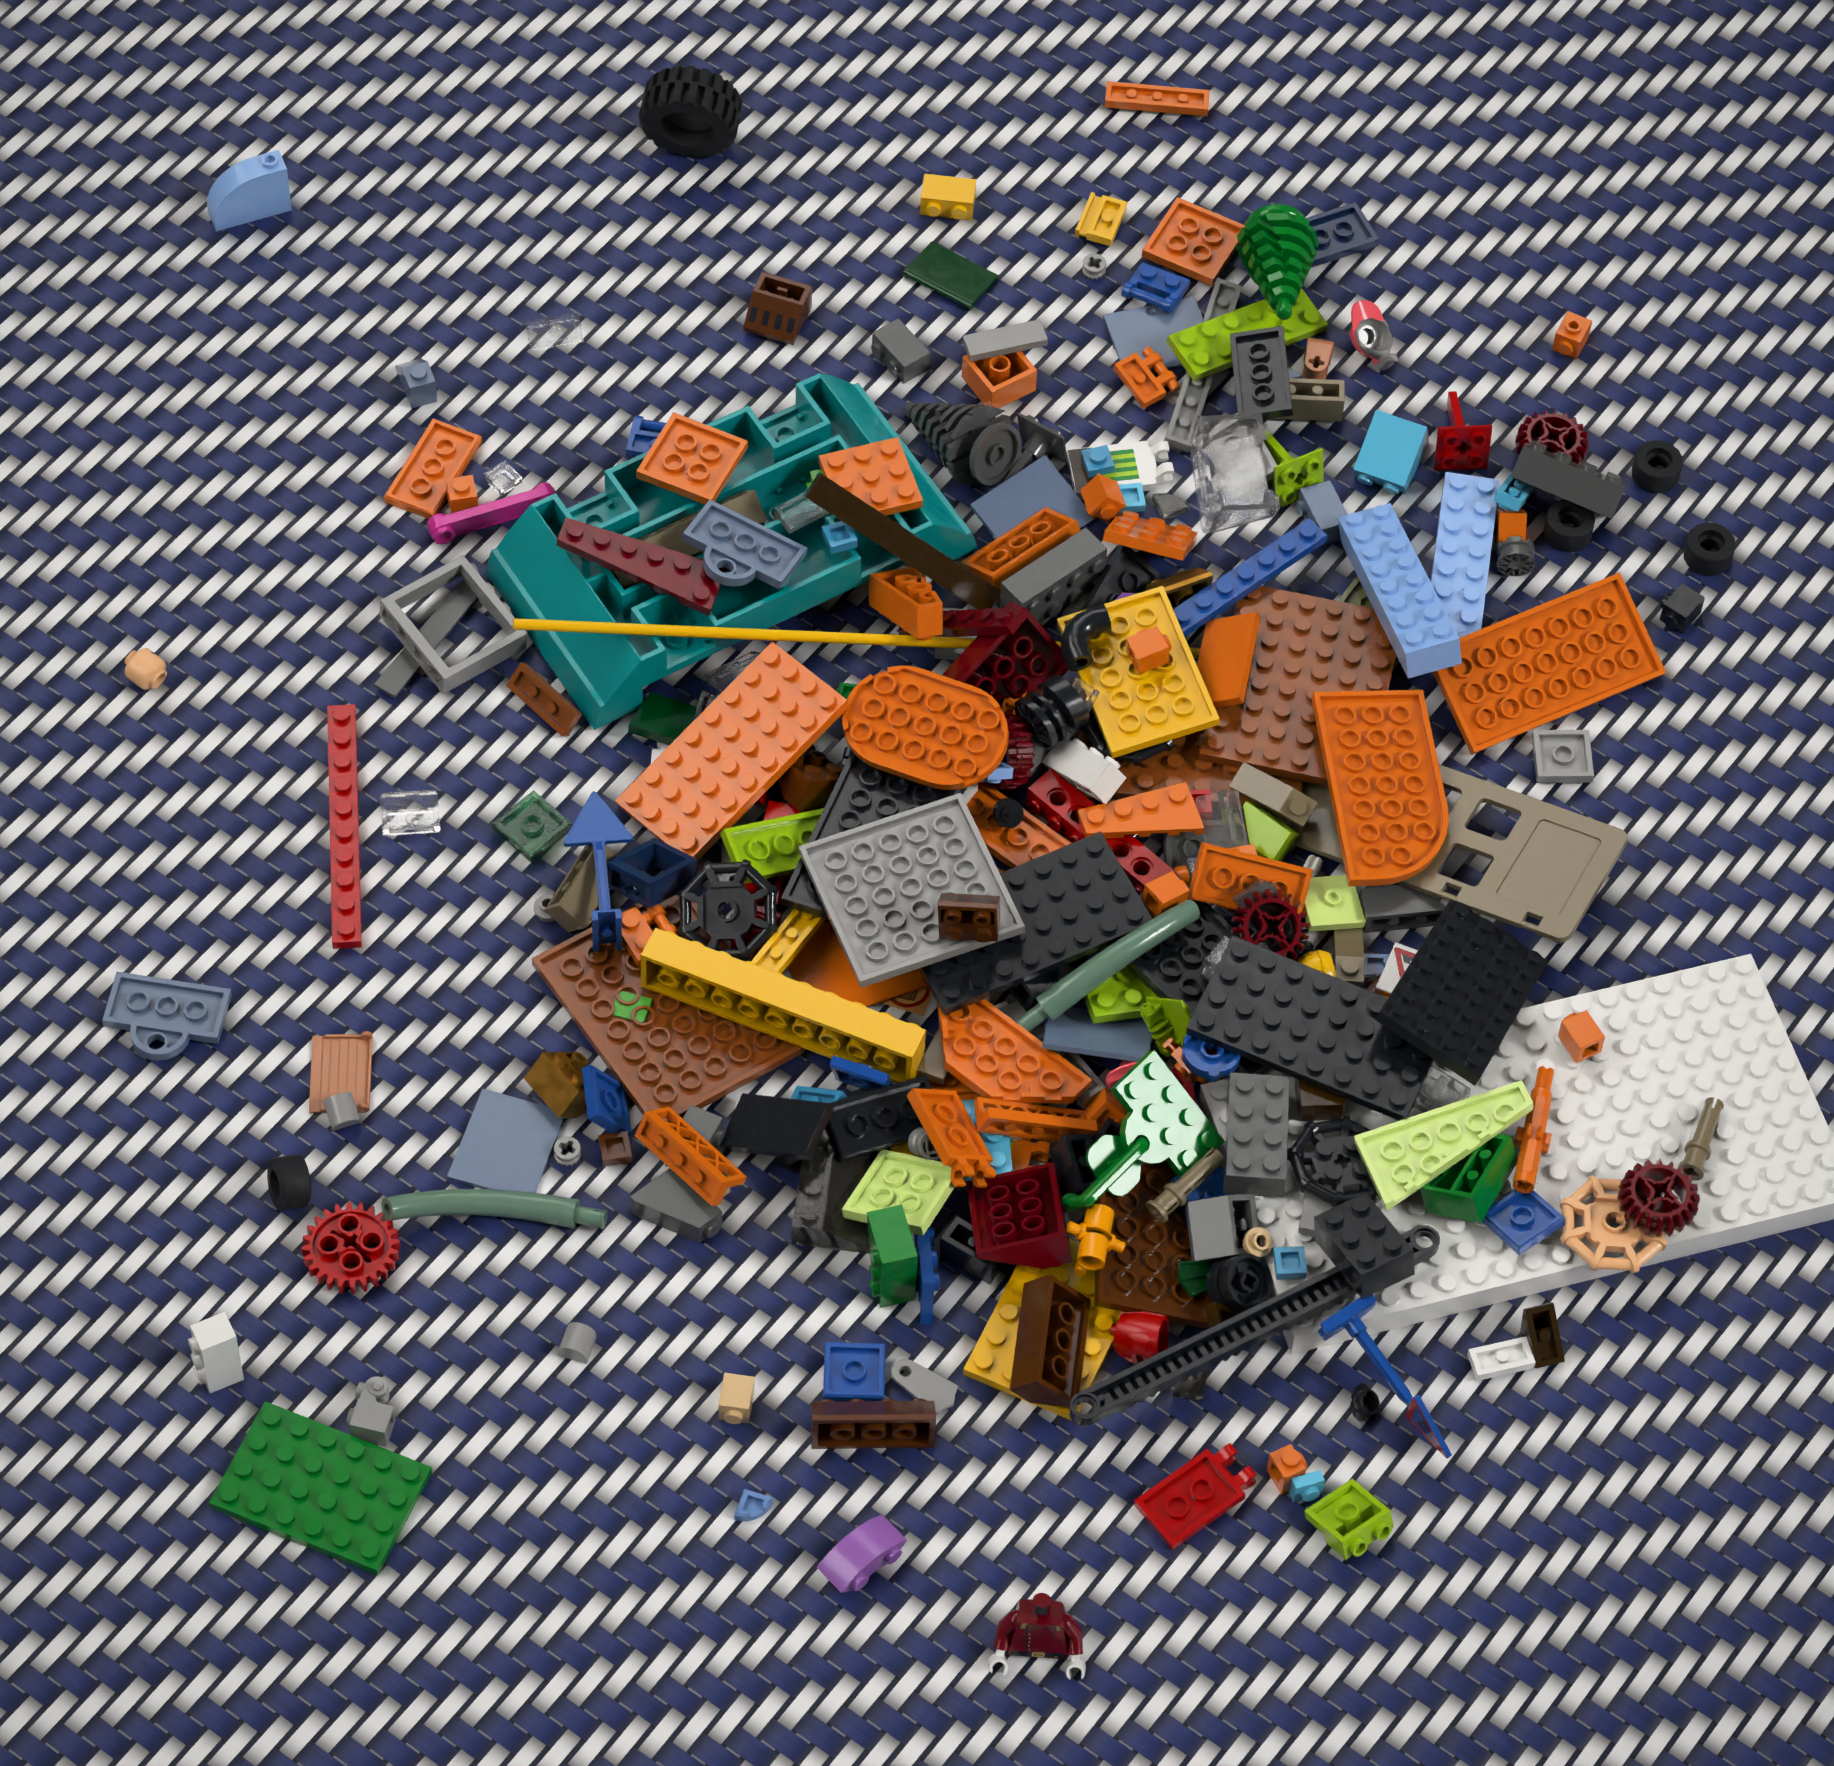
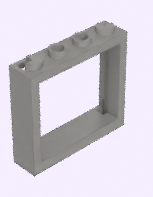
M464 555L380 600L379 616L442 694L526 649L528 631L513 630V619L515 617L512 615L510 607L506 602H501L496 596L493 586L483 580L476 565L469 563ZM461 577L508 636L449 668L402 611V608Z

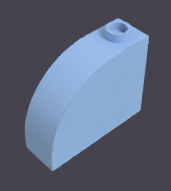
M279 150L245 159L227 169L217 178L207 197L208 214L216 232L292 211L287 167Z

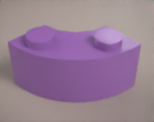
M880 1515L863 1523L844 1537L823 1558L817 1568L841 1593L852 1590L858 1591L866 1585L869 1576L887 1564L894 1563L901 1556V1548L907 1542V1539L883 1515Z

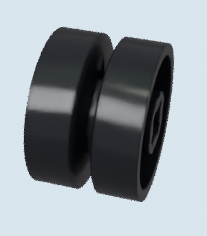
M1243 1254L1221 1259L1210 1267L1206 1276V1291L1212 1303L1218 1302L1238 1311L1248 1310L1268 1300L1272 1292L1271 1272L1266 1263L1253 1254Z

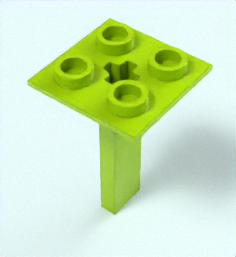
M1265 427L1257 429L1277 464L1274 467L1276 509L1296 502L1299 498L1300 488L1324 482L1322 448L1297 458L1291 457Z

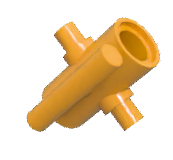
M1093 1204L1087 1207L1084 1223L1082 1222L1079 1225L1069 1221L1066 1226V1232L1075 1235V1239L1080 1241L1074 1273L1079 1276L1086 1275L1087 1270L1096 1271L1103 1269L1107 1252L1113 1250L1122 1253L1124 1250L1125 1242L1116 1239V1236L1111 1234L1114 1211L1106 1205Z

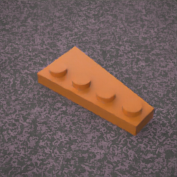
M1187 782L1107 802V804L1103 803L1080 809L1077 813L1085 838L1100 831L1104 838L1107 839L1123 838L1124 835L1138 834L1139 837H1150L1152 833H1167L1168 836L1180 835V832H1194V835L1204 834L1205 829Z

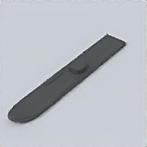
M464 581L459 583L420 628L419 632L434 650L475 603L477 595ZM404 648L375 682L374 687L396 698L421 666L408 650Z

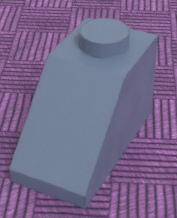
M417 359L395 365L411 409L437 402L436 381L428 361Z

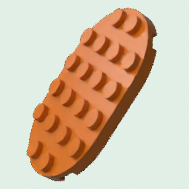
M892 666L887 667L888 670L874 676L868 675L849 694L847 700L851 706L842 715V725L847 743L860 760L876 769L935 789L955 790L972 786L987 778L999 766L1007 751L1009 730L1005 715L998 702L991 695L975 686L918 667Z

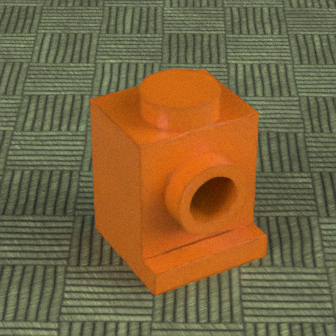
M1292 1444L1269 1453L1267 1464L1268 1474L1280 1494H1285L1289 1492L1291 1479L1304 1475L1307 1469L1305 1458L1293 1448Z

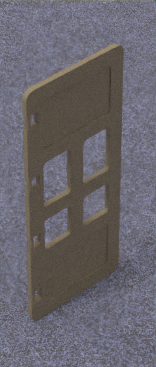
M1439 764L1443 787L1458 792L1461 796L1449 813L1447 834L1436 858L1423 871L1407 880L1398 882V884L1436 898H1443L1448 901L1452 899L1455 902H1461L1471 911L1518 928L1522 927L1533 931L1537 935L1556 942L1568 941L1627 845L1626 832L1620 828ZM1302 781L1301 793L1318 802L1303 830L1301 831L1275 814H1271L1295 831L1300 832V835L1293 843L1295 846L1344 864L1329 786ZM1481 803H1489L1520 815L1506 840L1500 841L1466 828ZM1453 848H1461L1493 860L1477 886H1471L1438 874ZM1448 886L1460 892L1455 896L1444 890ZM1527 916L1541 920V922L1537 926L1525 920Z

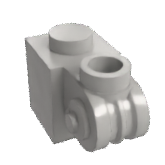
M375 1376L369 1378L366 1383L359 1382L355 1394V1399L358 1401L355 1409L350 1408L348 1412L346 1426L350 1427L352 1436L372 1444L387 1447L396 1419L394 1406L386 1405L390 1394L388 1383L384 1378Z

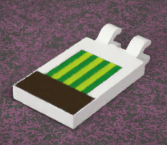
M1148 441L1107 445L1115 465L1114 473L1104 474L1103 476L1117 481L1118 484L1142 483L1143 491L1156 490V483L1173 482L1172 462H1166L1169 460L1168 441H1159L1151 447L1148 446ZM1095 447L1067 450L1072 485L1079 499L1083 498L1080 490L1094 478H1088L1081 459V450ZM1156 461L1165 463H1162L1157 467Z

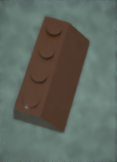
M1052 1274L1024 1283L1010 1391L1030 1403L1069 1408L1072 1397L1080 1392L1091 1300Z
M916 1398L911 1401H896L894 1399L864 1401L862 1399H853L849 1402H835L830 1399H823L818 1402H811L812 1449L934 1448L936 1430L934 1401Z

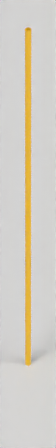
M513 619V630L956 649H966L975 639L932 636L931 640L921 641L912 635ZM1189 647L1193 658L1198 659L1200 648Z

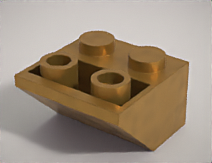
M576 1051L543 1052L526 1074L524 1080L558 1118H577L587 1111L582 1068L589 1065L588 1059Z

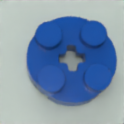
M1187 1034L1185 1036L1181 1059L1186 1067L1195 1075L1204 1078L1208 1082H1217L1220 1078L1230 1075V1072L1233 1073L1237 1069L1241 1055ZM1208 1048L1209 1050H1212L1216 1048L1217 1054L1209 1055L1206 1053L1205 1049Z

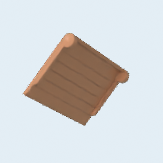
M364 1031L361 1034H325L324 1036L312 1037L309 1113H327L323 1101L330 1096L343 1092L352 1093L358 1113L369 1112L373 1038L371 1032Z

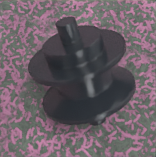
M1010 798L999 800L993 809L995 821L1005 828L1018 826L1024 816L1022 806Z

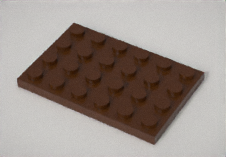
M1165 1160L1156 1164H1141L1140 1180L1127 1194L1113 1196L1106 1191L1096 1201V1204L1106 1205L1114 1211L1111 1234L1115 1235L1116 1239L1125 1242V1247L1122 1253L1113 1250L1107 1252L1104 1268L1095 1271L1094 1306L1122 1312L1148 1311L1167 1315V1319L1170 1322L1207 1329L1209 1326L1206 1306L1212 1303L1208 1294L1205 1293L1190 1298L1184 1288L1178 1283L1177 1264L1180 1261H1192L1189 1233L1186 1226L1187 1221L1184 1220L1180 1206L1168 1215V1220L1165 1223L1156 1220L1146 1207V1203L1157 1198L1164 1191V1186L1167 1183H1171V1180L1177 1175Z

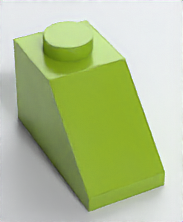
M1245 801L1243 810L1249 844H1254L1258 856L1282 862L1299 836V833L1255 802Z

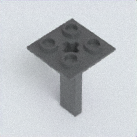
M1018 412L1017 419L1021 440L1026 443L1021 449V457L1003 482L1043 457L1045 453L1066 464L1068 462L1063 434L1053 427L1047 428L1041 425L1033 416H1025Z

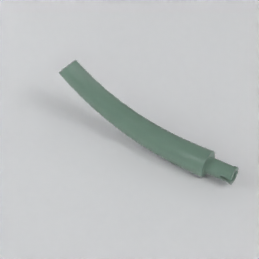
M1185 900L1111 944L1036 997L1039 1003L1020 1018H1017L1016 1022L1030 1032L1048 1017L1054 1021L1132 961L1198 920L1200 911L1197 904L1192 900Z
M448 1189L415 1192L386 1197L382 1199L381 1203L383 1214L388 1221L437 1215H480L537 1221L572 1229L575 1228L576 1223L604 1229L608 1213L607 1210L580 1206L578 1199L498 1189Z

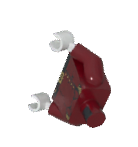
M1038 1593L1033 1597V1600H1019L1016 1610H1011L998 1622L993 1646L996 1652L988 1660L991 1673L993 1665L997 1662L1003 1663L1002 1675L1007 1673L1008 1664L1004 1655L1005 1651H1008V1655L1057 1659H1068V1655H1071V1660L1066 1670L1067 1678L1071 1680V1668L1078 1667L1082 1672L1081 1679L1084 1678L1086 1664L1080 1659V1655L1083 1654L1082 1629L1071 1614L1065 1613L1064 1603L1052 1601L1051 1597L1046 1593Z

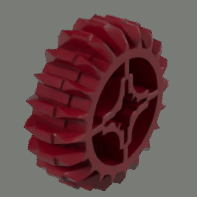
M1544 410L1542 415L1535 412L1532 418L1526 417L1524 423L1518 428V435H1516L1515 439L1517 455H1520L1525 442L1531 444L1532 439L1537 436L1538 442L1547 446L1546 451L1556 454L1557 450L1572 456V462L1581 464L1586 459L1589 448L1588 432L1584 431L1583 424H1577L1576 417L1569 419L1567 412L1563 415H1559L1556 410L1552 414ZM1571 445L1572 448L1566 450V446Z
M1009 713L1004 714L1009 730V742L1002 761L1014 768L1012 779H1001L1000 783H989L995 789L1001 790L1021 788L1023 784L1027 783V778L1031 777L1030 769L1034 767L1032 761L1035 756L1033 753L1035 744H1032L1031 739L1033 735L1028 732L1029 726L1024 724L1022 718Z
M1265 889L1263 897L1259 891L1253 892L1254 901L1249 897L1243 899L1247 908L1240 905L1236 907V911L1242 917H1232L1231 921L1239 924V927L1232 928L1231 933H1239L1240 939L1254 945H1258L1265 939L1271 940L1282 949L1274 953L1287 957V954L1289 958L1294 960L1298 956L1293 948L1300 951L1305 948L1299 942V939H1309V935L1302 933L1301 929L1309 928L1310 924L1307 922L1301 923L1300 919L1306 917L1307 912L1297 913L1296 909L1301 906V903L1298 901L1293 905L1289 904L1293 897L1291 894L1286 895L1282 900V890H1276L1272 898L1271 890ZM1274 905L1282 909L1283 912L1276 917H1272L1266 912H1262L1259 906ZM1253 914L1258 929L1251 938L1248 924ZM1288 918L1292 925V934L1289 942H1287V937L1283 932V926ZM1280 919V921L1275 924L1272 933L1261 936L1264 932H1266L1265 930L1268 927L1266 921L1268 922V924H1270Z
M1649 1159L1644 1162V1166L1637 1163L1633 1170H1628L1625 1173V1177L1620 1182V1190L1617 1195L1620 1202V1212H1625V1221L1634 1220V1229L1640 1226L1643 1227L1645 1235L1650 1230L1655 1231L1656 1237H1659L1662 1231L1668 1237L1673 1234L1674 1230L1680 1233L1685 1225L1689 1226L1692 1223L1693 1217L1698 1212L1700 1195L1697 1194L1698 1184L1692 1183V1174L1683 1175V1167L1679 1169L1673 1168L1674 1164L1672 1161L1668 1165H1663L1661 1159L1657 1160L1654 1165ZM1672 1190L1679 1196L1681 1203L1677 1200L1678 1197L1672 1193ZM1636 1193L1640 1195V1199L1645 1203V1206L1639 1201Z

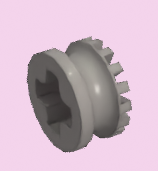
M1093 253L1085 256L1082 266L1084 276H1087V279L1091 278V280H1094V278L1098 280V278L1104 277L1106 272L1105 258L1102 255Z
M567 1136L555 1142L554 1157L558 1164L560 1163L561 1166L566 1165L568 1167V1165L573 1166L574 1163L577 1164V1161L580 1160L581 1150L578 1140ZM569 1146L572 1148L573 1153L568 1152L566 1155H562V1149H567Z

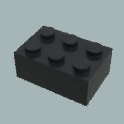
M1363 1193L1314 1216L1316 1243L1362 1299L1415 1274L1414 1250L1367 1193Z

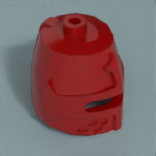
M1148 1311L1122 1312L1117 1324L1113 1323L1110 1329V1335L1114 1336V1350L1118 1352L1120 1357L1131 1363L1138 1364L1141 1362L1142 1357L1143 1360H1146L1168 1349L1169 1323L1167 1315Z

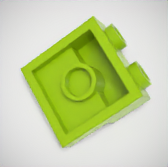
M1353 1478L1304 1510L1306 1520L1325 1535L1326 1543L1345 1560L1352 1555L1356 1557L1361 1556L1367 1550L1370 1543L1376 1539H1386L1391 1534L1392 1528H1394L1391 1510Z

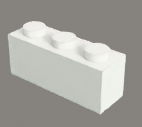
M1066 738L1058 742L1057 746L1051 749L1042 760V763L1049 770L1053 769L1073 787L1107 804L1126 779L1118 770L1121 765L1109 756L1104 759V756L1093 747L1087 750L1088 747L1077 738H1074L1073 741Z
M222 1312L190 1325L192 1338L188 1339V1343L192 1351L191 1358L195 1366L193 1370L200 1385L205 1383L209 1393H213L244 1380L237 1337L226 1313Z

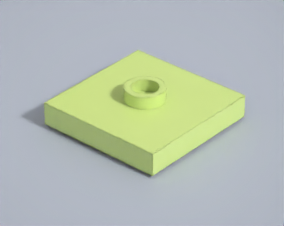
M1346 875L1311 877L1303 912H1307L1305 919L1310 924L1309 932L1364 928L1366 920L1356 886H1348Z

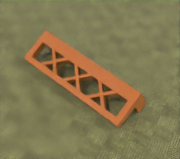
M977 1097L974 1101L977 1132L1058 1142L1064 1135L1090 1133L1092 1139L1098 1131L1097 1121L1087 1120L1084 1110Z
M665 1107L644 1112L635 1137L712 1207L721 1204L727 1188L744 1184L747 1176L673 1109ZM666 1118V1119H668L671 1123L666 1122V1121H664L663 1119Z

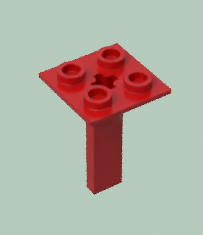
M1457 391L1448 392L1447 411L1451 426L1438 427L1434 471L1488 469L1492 425L1465 426Z

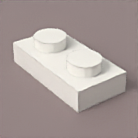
M1527 1337L1472 1348L1468 1350L1467 1354L1476 1381L1533 1369L1536 1363Z

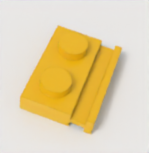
M1091 192L1075 229V237L1079 238V235L1086 237V240L1112 246L1127 210L1128 202L1102 195V197L1095 196V193Z

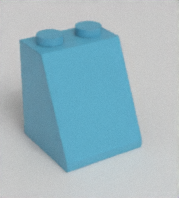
M1376 410L1353 468L1354 476L1358 477L1357 480L1363 484L1373 485V483L1382 485L1383 489L1393 494L1402 492L1406 494L1429 443L1427 427Z

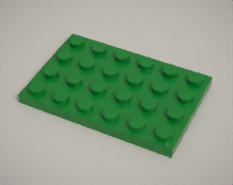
M265 1401L209 1501L210 1509L378 1576L432 1474V1467Z

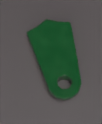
M1180 1261L1177 1264L1178 1283L1184 1288L1190 1298L1207 1293L1206 1276L1210 1267L1217 1261Z

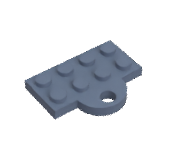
M712 500L706 503L683 532L682 536L683 542L704 552L703 568L706 574L715 582L726 586H742L757 578L780 590L804 559L808 549ZM719 568H728L731 572L724 573Z
M116 972L102 1019L103 1027L129 1030L135 1050L145 1058L157 1061L171 1059L179 1055L186 1048L189 1040L213 1044L219 1043L232 997L231 989ZM155 1040L165 1043L159 1049L149 1047L150 1043Z

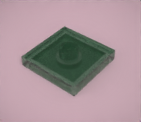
M534 790L492 823V829L531 863L566 836L573 826L569 820Z

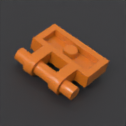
M1151 347L1143 350L1142 354L1145 359L1142 360L1137 352L1115 363L1113 367L1115 373L1143 409L1165 398L1166 390L1163 387H1168L1172 393H1176L1181 389V386L1176 381L1177 376L1173 371H1169L1166 368L1161 355L1155 353ZM1150 369H1154L1159 376L1155 377Z
M657 904L650 909L647 908L648 912L643 915L637 906L621 913L622 942L638 967L641 966V953L653 933L650 928L651 925L656 923L660 930L671 931L677 936L679 935L675 925L670 924L667 920V913L662 905Z

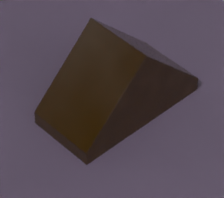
M1296 1079L1295 1091L1299 1121L1343 1118L1347 1100Z

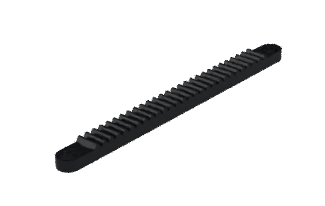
M1418 1226L1401 1234L1414 1250V1266L1433 1257L1438 1251L1440 1236L1430 1226ZM1427 1237L1433 1244L1428 1248H1422L1416 1243V1239ZM1334 1267L1075 1394L1070 1401V1418L1080 1426H1088L1116 1412L1122 1413L1125 1408H1132L1135 1403H1142L1147 1397L1152 1398L1157 1392H1164L1169 1386L1175 1387L1179 1381L1185 1382L1188 1377H1195L1200 1371L1205 1372L1210 1366L1213 1365L1215 1367L1220 1361H1227L1232 1355L1238 1356L1242 1350L1248 1351L1251 1346H1258L1263 1340L1268 1341L1273 1335L1276 1334L1278 1336L1283 1330L1286 1329L1288 1331L1295 1324L1299 1326L1305 1319L1309 1321L1314 1315H1321L1324 1310H1331L1336 1304L1341 1305L1346 1299L1351 1300L1358 1293L1337 1267ZM1080 1403H1088L1093 1407V1412L1088 1415H1082L1077 1411L1076 1407Z

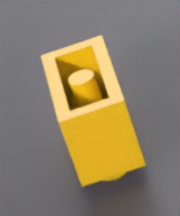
M924 174L920 215L972 220L976 197V179Z

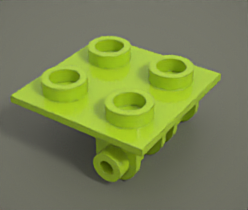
M1147 996L1145 998L1147 1003L1141 1006L1142 1011L1140 1014L1149 1032H1153L1151 1036L1156 1040L1155 1043L1160 1054L1170 1057L1172 1056L1171 1053L1162 1045L1171 1037L1183 1047L1184 1038L1187 1035L1186 1027L1191 1019L1190 1010L1183 1000Z

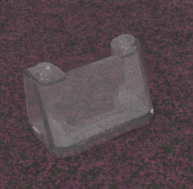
M1262 414L1197 416L1190 439V455L1203 533H1216L1271 518L1274 516L1275 511H1279V496L1274 495L1273 490H1268L1262 445L1264 440L1268 439V426L1263 424Z

